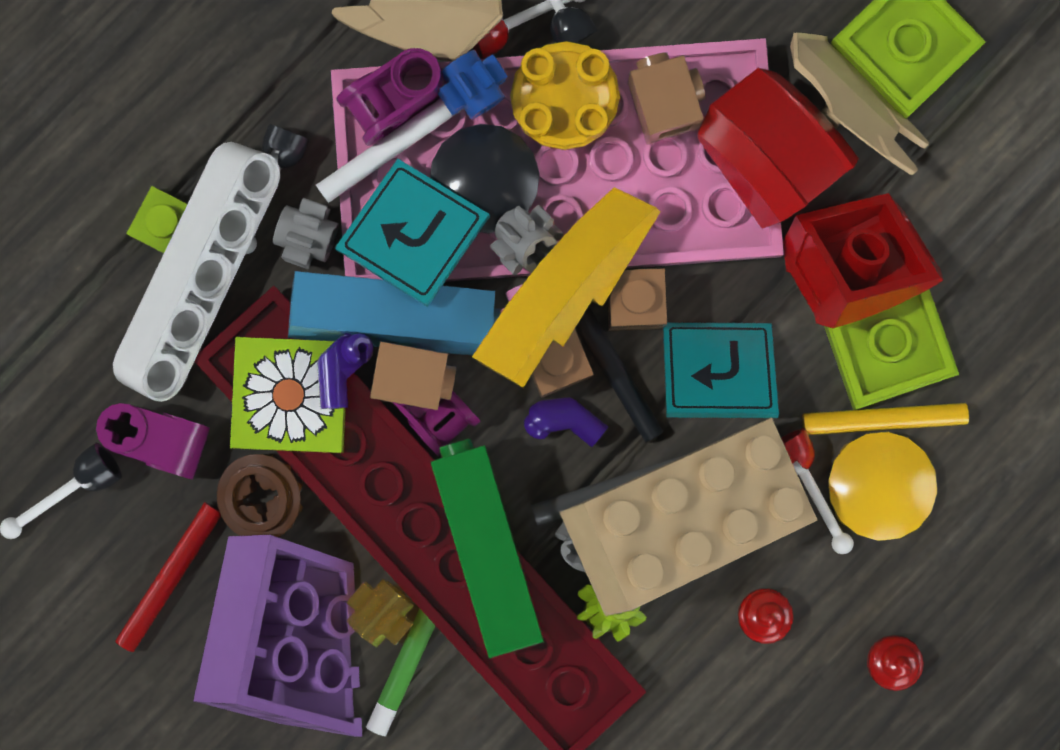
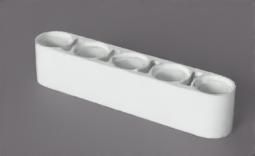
M227 142L217 147L210 156L115 355L113 372L117 380L123 385L154 401L160 402L174 397L183 386L278 187L280 168L277 160L270 154L238 143Z

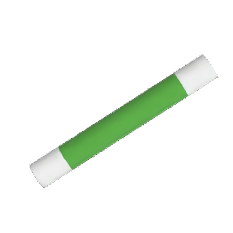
M420 608L366 726L368 730L381 736L387 735L435 628L433 622Z

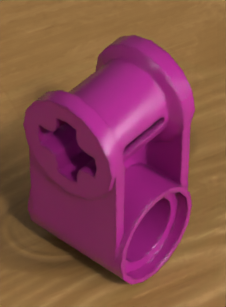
M410 48L401 52L374 72L368 73L351 83L337 96L336 100L341 107L349 108L365 132L362 138L367 146H371L440 98L438 95L439 89L445 85V80L442 77V70L437 59L429 51L421 48ZM415 66H426L432 70L431 82L421 90H411L404 86L406 73ZM367 100L372 103L379 116L377 118L374 117L366 105Z
M452 391L451 400L440 398L438 410L393 402L408 419L409 425L439 458L442 457L440 447L450 443L468 425L475 427L481 422L454 391ZM450 412L455 413L454 417L442 428L434 431L433 428Z
M122 403L106 408L99 416L96 426L98 440L110 451L146 462L147 466L191 480L194 478L210 427L167 413L161 415ZM131 414L130 424L138 427L137 435L135 438L125 437L121 445L119 443L121 435L113 431V426L116 421L125 422L128 415Z

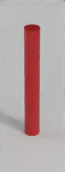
M207 502L203 503L116 638L115 642L119 646L134 653L221 518L219 509Z

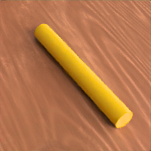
M967 403L802 414V428L806 429L808 435L967 425L969 422Z

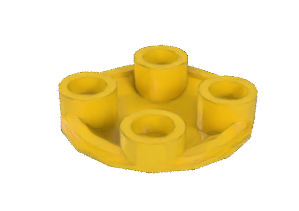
M565 41L532 49L524 55L521 66L514 75L510 98L513 115L526 135L542 146L567 150L584 147L605 133L616 117L620 92L617 75L609 65V60L603 52L592 49L587 45Z
M890 432L865 434L854 441L846 443L834 460L828 479L830 502L838 521L849 527L857 535L877 541L900 539L918 529L932 512L937 495L935 469L925 451L909 438Z

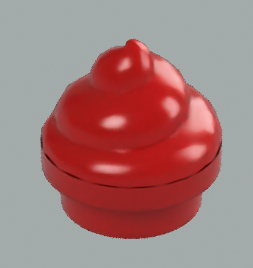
M760 588L747 594L741 601L738 608V623L743 633L751 640L762 644H771L783 639L791 630L794 620L793 609L788 599L780 592L769 588Z
M889 635L879 639L873 644L868 653L867 667L870 676L878 685L887 690L901 691L910 688L918 681L923 671L924 662L920 649L913 641L900 635Z

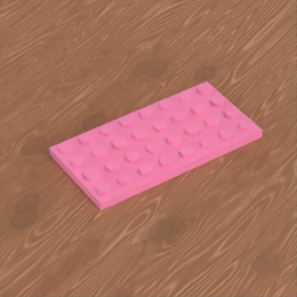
M766 38L600 50L606 55L609 65L617 75L620 100L616 117L602 136L584 147L567 150L542 146L524 133L513 115L510 98L514 75L521 66L524 56L497 58L508 75L505 78L506 81L499 86L506 97L495 107L473 120L469 118L463 109L339 195L342 237L397 159L430 178L432 161L444 141L460 129L478 124L502 126L520 136L534 153L540 175L537 197L528 212L531 213L537 205H540L554 219L553 223L563 232V236L614 187L656 207L660 211V214L626 269L782 257L784 254L781 223L763 229L760 227L699 141L697 135L699 129L646 144L627 83L630 71L638 69L636 63L645 57L667 52L670 59L684 55L688 70L697 68L701 76L706 99L700 101L699 105L703 118H705L710 104L758 67L769 70ZM447 61L438 63L440 65L441 70H443L451 62ZM381 66L331 70L338 169L371 146H367L362 138L365 132L349 108L341 107L336 98L351 83L368 73L374 72ZM426 66L412 67L405 75L404 86L411 90L425 88L431 82L432 70ZM367 100L366 105L374 117L377 118L379 116L372 103ZM479 232L445 282L530 276L531 272L523 267L520 273L516 276L513 275L502 264L501 258L490 248V245L497 240L495 232L489 234ZM344 255L345 276L383 280Z

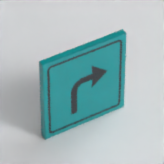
M397 159L335 249L428 307L490 215L400 159Z
M667 323L663 328L666 417L778 418L779 409L772 323Z

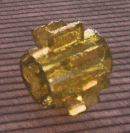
M384 578L375 588L368 582H363L346 602L355 610L346 620L347 623L362 638L376 648L386 638L396 645L414 624L406 617V614L412 609L414 604Z

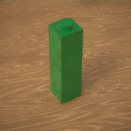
M470 438L440 447L442 458L431 461V466L488 657H496L544 642L486 446L474 448Z

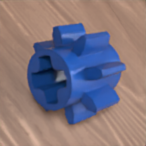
M471 50L451 62L441 71L442 77L447 84L439 89L438 95L452 116L464 109L469 118L473 120L495 107L506 97L499 86L506 81L505 78L508 75L494 54L482 61L476 51Z

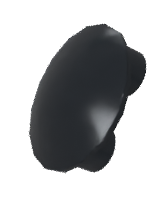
M478 124L458 130L442 143L432 161L430 178L489 213V219L480 230V233L489 234L495 232L497 222L506 212L515 209L517 206L529 211L537 197L540 174L534 153L520 136L502 126Z

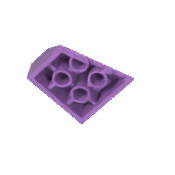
M273 535L228 536L194 702L279 724L362 737L361 717H354L353 688L360 687L359 666H351L350 636L357 630L353 563Z

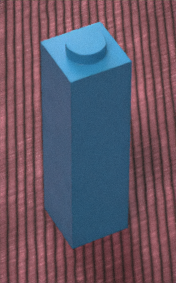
M295 271L291 293L288 338L336 341L345 333L352 335L361 333L368 336L373 346L379 347L380 341L442 353L473 356L501 314V309L494 308L495 291L442 286L429 306L426 307L385 280Z

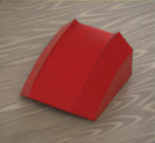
M759 67L710 104L697 134L703 147L762 229L781 223L806 207L808 203L835 181L853 169L859 160L843 136L804 94L777 72Z
M889 193L796 215L783 240L786 272L791 273L815 315L816 324L832 329L878 314L944 281L940 267L918 231Z

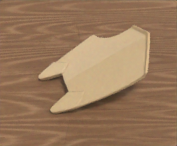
M371 0L369 6L334 8L332 15L348 27L403 50L421 48L429 51L438 60L453 62L484 38L501 21L503 12L501 0Z
M794 33L790 45L794 68L807 78L826 102L822 110L824 116L836 129L839 124H842L867 145L910 175L918 171L916 165L894 139L899 132L924 149L929 145L928 140L908 119H905L902 114L898 113L867 79L828 42L827 36Z

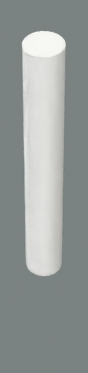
M440 98L316 184L317 188L327 202H331L452 118V114Z

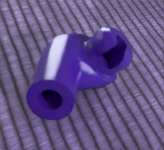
M345 333L320 355L317 363L320 409L348 408L346 379L364 363H367L374 351L372 341L365 334L357 333L352 335Z
M570 397L540 400L530 407L529 415L524 419L526 432L535 439H546L550 432L569 429L590 447H593L608 429L605 423Z

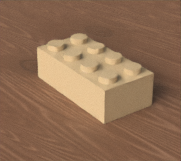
M772 418L742 429L559 512L605 616L631 611L817 521V517Z

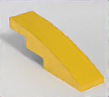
M615 187L610 190L572 226L537 265L503 309L472 357L524 388L551 342L553 341L563 347L591 301L600 306L604 305L660 214V211L656 207Z

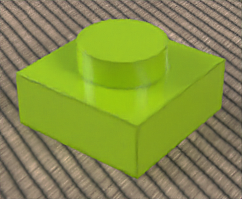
M151 186L126 234L164 254L187 204Z

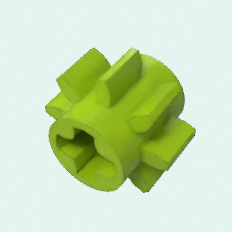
M586 585L578 591L577 595L585 601L583 612L577 616V619L585 620L594 629V639L612 631L613 637L619 642L630 635L629 626L637 627L646 621L647 617L639 611L640 606L631 611L605 616L592 585Z

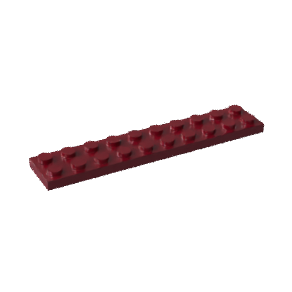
M275 285L208 344L195 359V363L231 402L233 398L235 337L292 339L288 338L291 302ZM354 372L347 378L348 408H345L343 453L276 451L548 750H585L646 693V690L599 638H593V632L582 620L577 619V614L518 550L517 553L544 642L496 657H488L431 466V461L435 459L381 400L370 398V388Z

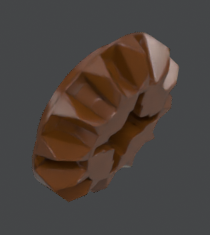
M249 454L235 460L222 474L217 489L218 508L225 523L239 536L273 535L280 537L294 527L293 524L298 514L304 508L300 504V491L303 485L296 480L291 472V467L274 458L272 454ZM256 482H259L263 490L271 489L278 492L274 499L266 503L267 511H264L261 503H243V499L250 497V494L257 491Z

